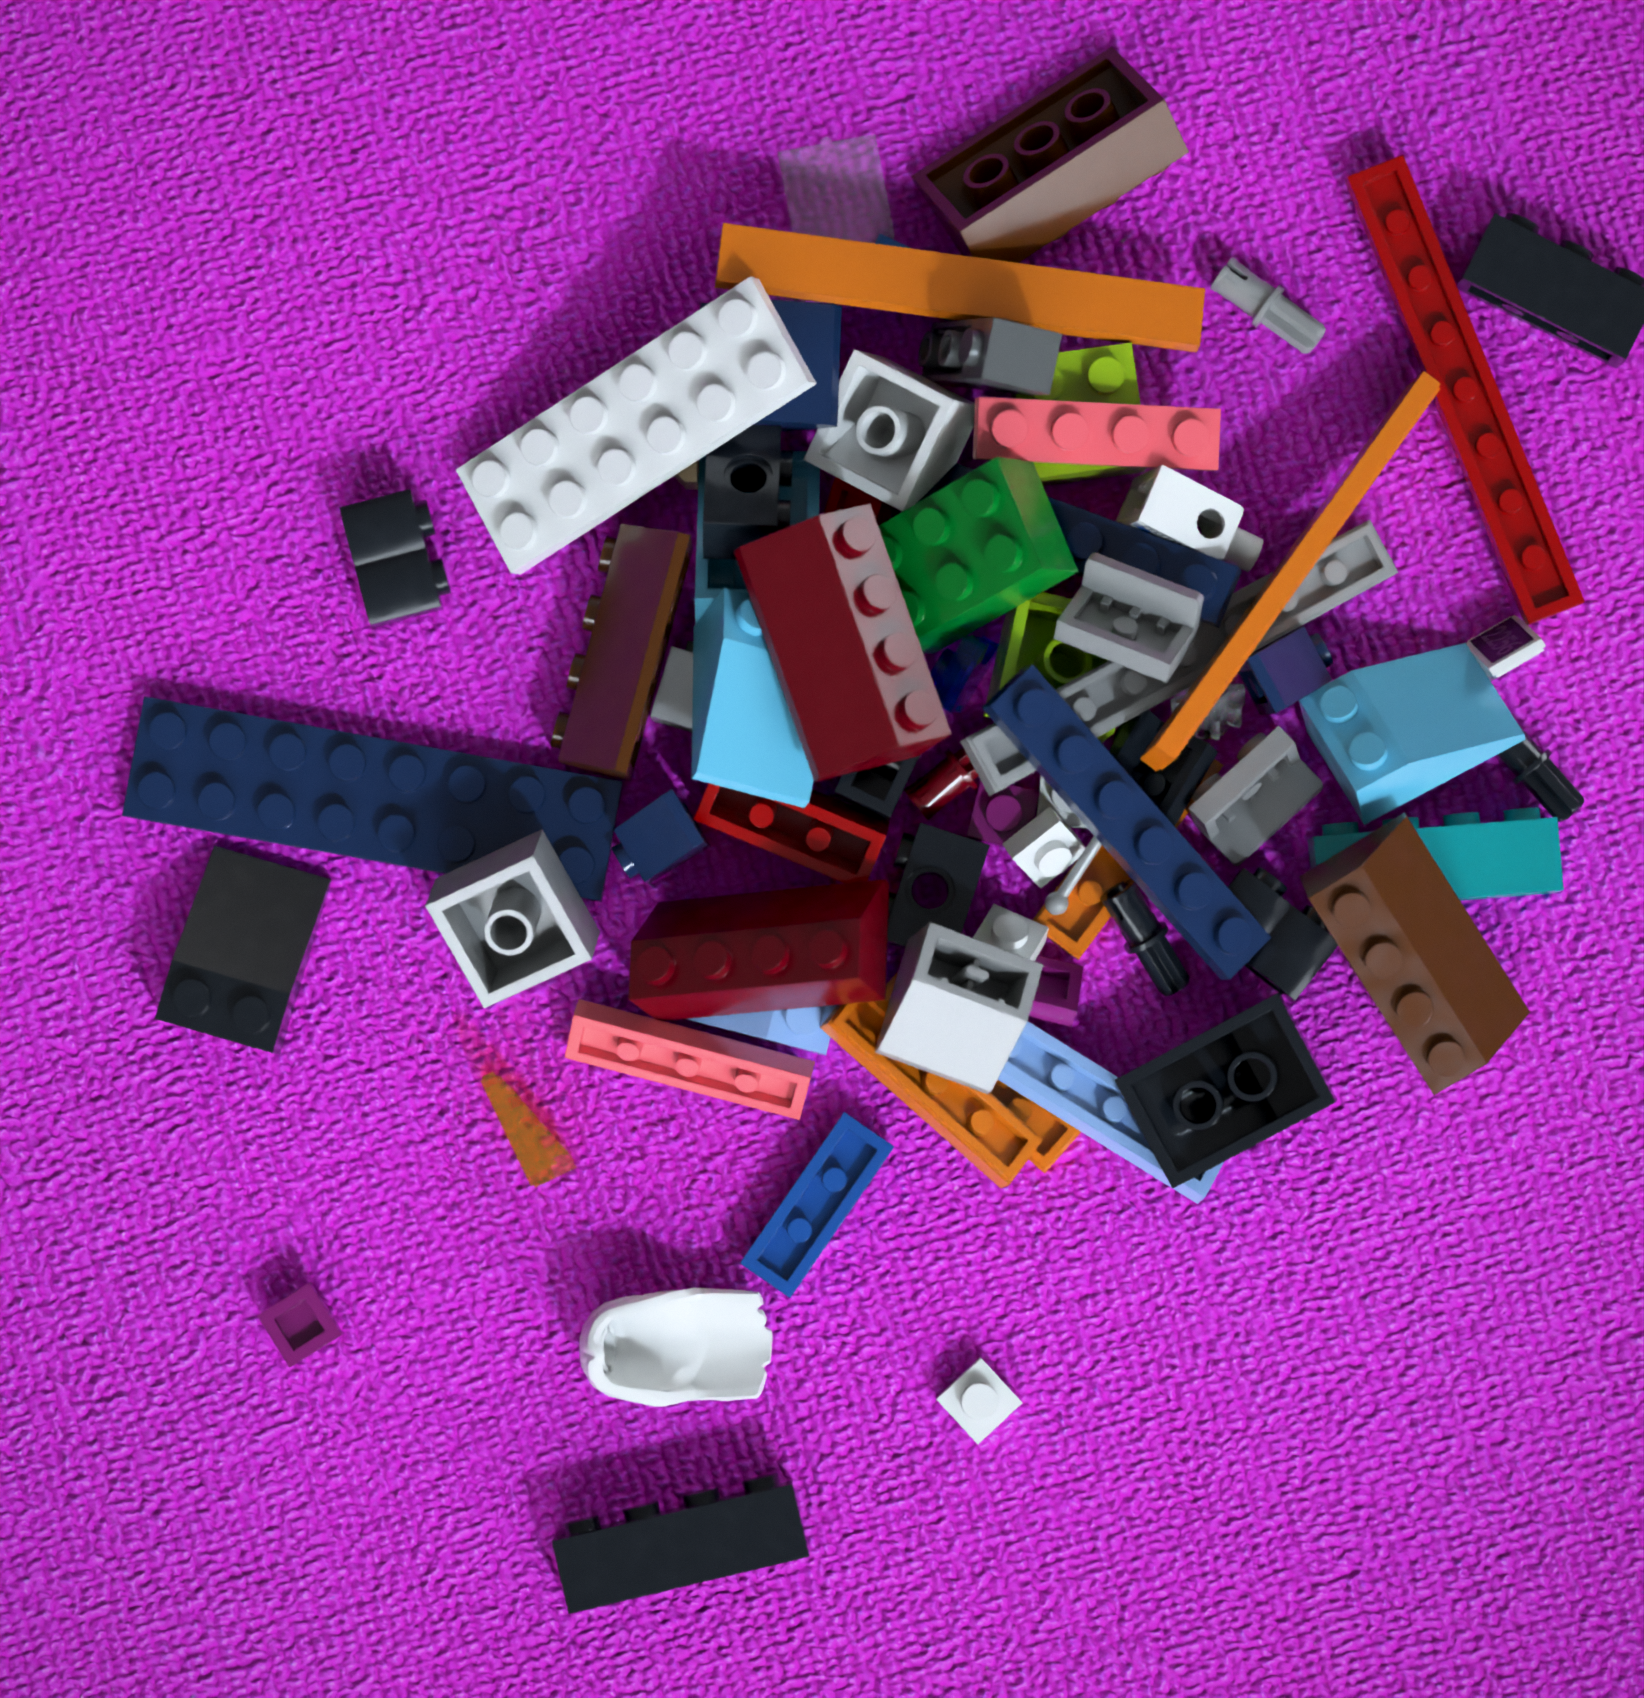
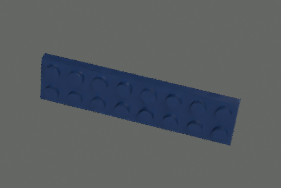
M144 696L122 816L441 874L449 873L543 829L582 899L602 902L623 781Z

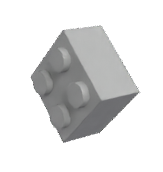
M543 829L436 878L425 905L484 1008L592 960L600 930Z

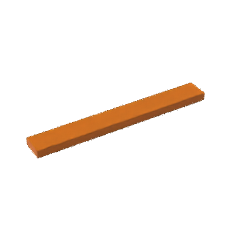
M723 223L721 228L714 288L730 290L751 276L759 279L767 294L773 296L951 320L995 317L1061 333L1062 335L1121 343L1132 342V344L1195 353L1198 351L1201 343L1205 288Z
M1425 371L1414 379L1398 397L1139 758L1156 772L1159 769L1163 770L1178 757L1439 392V385L1441 383Z

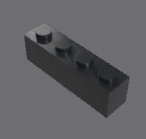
M772 1473L742 1481L744 1492L720 1497L718 1487L708 1488L682 1495L684 1506L660 1511L659 1503L655 1501L623 1509L625 1520L601 1526L598 1515L564 1523L565 1534L554 1537L552 1544L568 1613L571 1614L809 1557L808 1544L793 1480L780 1483L778 1473Z

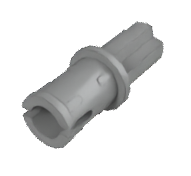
M1234 257L1228 261L1227 266H1224L1210 287L1214 292L1219 293L1252 317V325L1258 327L1262 323L1302 353L1308 354L1324 336L1325 326L1283 296L1282 293L1285 289L1279 285L1275 289L1249 271L1248 268L1239 263Z

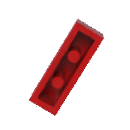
M710 783L707 785L693 819L843 883L868 881L890 826L889 821L813 789L810 802L805 808Z

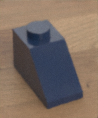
M1302 626L1251 653L1238 671V674L1259 714L1267 715L1275 714L1332 681L1326 668L1334 663L1321 636L1317 632L1309 636L1305 627Z
M671 789L616 827L614 832L620 843L611 849L630 879L640 873L644 882L650 884L708 849L711 845L697 822L693 820L694 817L680 794Z

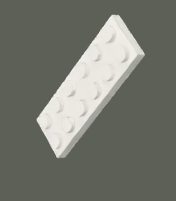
M750 276L463 464L456 471L510 573L521 575L817 383L759 279Z

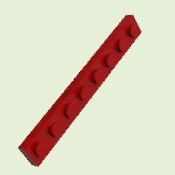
M1404 155L1347 176L1345 180L1346 186L1421 371H1425L1441 383L1439 385L1440 390L1433 399L1522 620L1529 626L1585 603V600Z

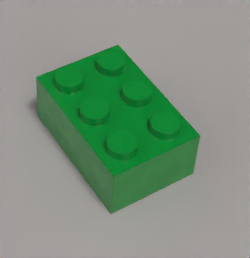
M995 457L878 526L921 649L926 654H934L1079 572L1035 465L1030 461Z

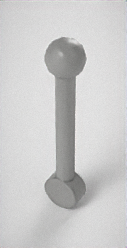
M1093 836L1059 890L1051 892L1046 897L1045 908L1049 913L1060 915L1067 910L1069 905L1068 896L1102 846L1095 836Z

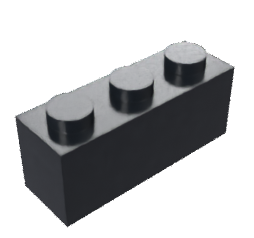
M1495 213L1487 223L1456 284L1458 290L1617 369L1627 359L1644 324V278L1622 267H1615L1612 272L1592 262L1593 253L1577 243L1561 240L1558 245L1538 235L1540 228L1523 216L1507 213L1504 218Z

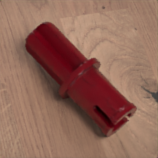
M963 747L955 754L948 748L944 752L947 756L935 765L923 777H920L904 789L927 820L931 819L947 803L970 786L973 790L979 787L974 781L979 776Z

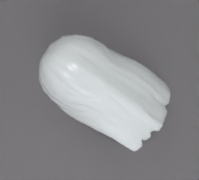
M695 1287L626 1296L605 1302L592 1311L583 1325L579 1339L580 1365L590 1384L607 1396L653 1407L668 1406L694 1400L731 1401L757 1399L763 1391L767 1377L764 1367L771 1362L773 1333L771 1329L765 1326L767 1322L765 1312L758 1309L764 1302L761 1294L756 1291Z

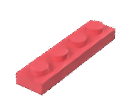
M977 397L975 398L973 460H992L995 457H1002L1033 463L1156 468L1164 465L1170 469L1217 471L1219 466L1221 409Z
M582 999L578 1000L573 1015L564 1057L800 1120L815 1064V1061Z

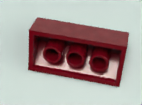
M871 504L816 515L740 546L734 551L814 782L918 757L952 734Z
M885 879L658 902L631 941L628 1000L654 1019L661 1021L886 1000L889 882Z

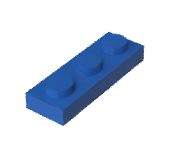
M844 1112L740 1264L791 1298L894 1146Z

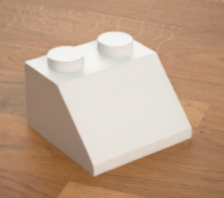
M854 349L839 381L837 427L817 429L803 460L903 512L915 505L958 462L974 427L975 403L883 356Z

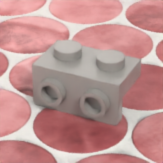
M1094 552L1086 561L1082 586L1057 619L1054 639L1167 683L1195 642L1204 597L1197 591Z
M1280 726L1276 727L1268 736L1262 732L1251 738L1237 755L1239 762L1223 777L1218 773L1209 777L1197 788L1192 796L1194 803L1189 807V811L1195 826L1234 866L1241 865L1323 789L1322 781L1300 759L1296 743Z

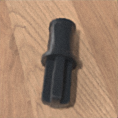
M1520 726L1526 740L1497 755L1515 774L1516 777L1512 780L1513 783L1517 785L1519 782H1522L1552 817H1557L1558 822L1561 823L1581 808L1584 798L1548 758L1552 754L1549 748L1543 752Z
M1128 879L1126 882L1122 881L1107 890L1100 900L1126 940L1124 944L1126 952L1128 954H1137L1162 995L1170 996L1186 987L1190 982V976L1165 937L1169 930L1165 922L1157 920L1133 879Z

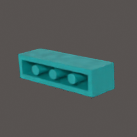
M1539 807L1504 810V821L1480 823L1479 812L1443 815L1444 826L1420 828L1419 817H1408L1460 901L1552 894L1564 890L1558 818H1541ZM1393 819L1382 820V825H1385ZM1358 822L1322 825V836H1313L1308 840L1310 870L1372 832L1359 833Z

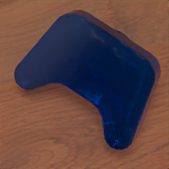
M971 634L970 636L965 635L955 652L949 648L943 651L930 674L944 710L951 714L953 712L961 713L997 655L999 644L985 636L975 637Z

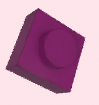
M980 780L966 837L1004 847L1003 843L1034 819L1039 792L1009 785L989 796Z
M1037 956L1035 962L1043 964L1029 1017L1072 1027L1078 1009L1083 966Z
M312 1282L257 1315L289 1368L344 1334Z

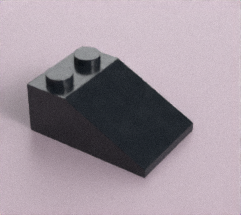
M214 845L174 953L155 1019L270 1053L280 1054L332 880Z
M1280 992L1115 1079L1119 1090L1172 1189L1323 1110L1338 1100Z

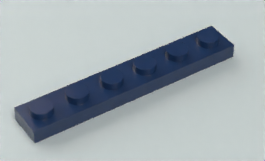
M956 463L918 502L975 469ZM1048 497L1079 571L1075 575L1083 577L1087 559L1092 553H1099L1201 593L1204 600L1199 621L1217 628L1220 627L1242 573L1238 566Z
M1033 664L1022 667L982 707L987 715L1221 980H1230L1272 938Z

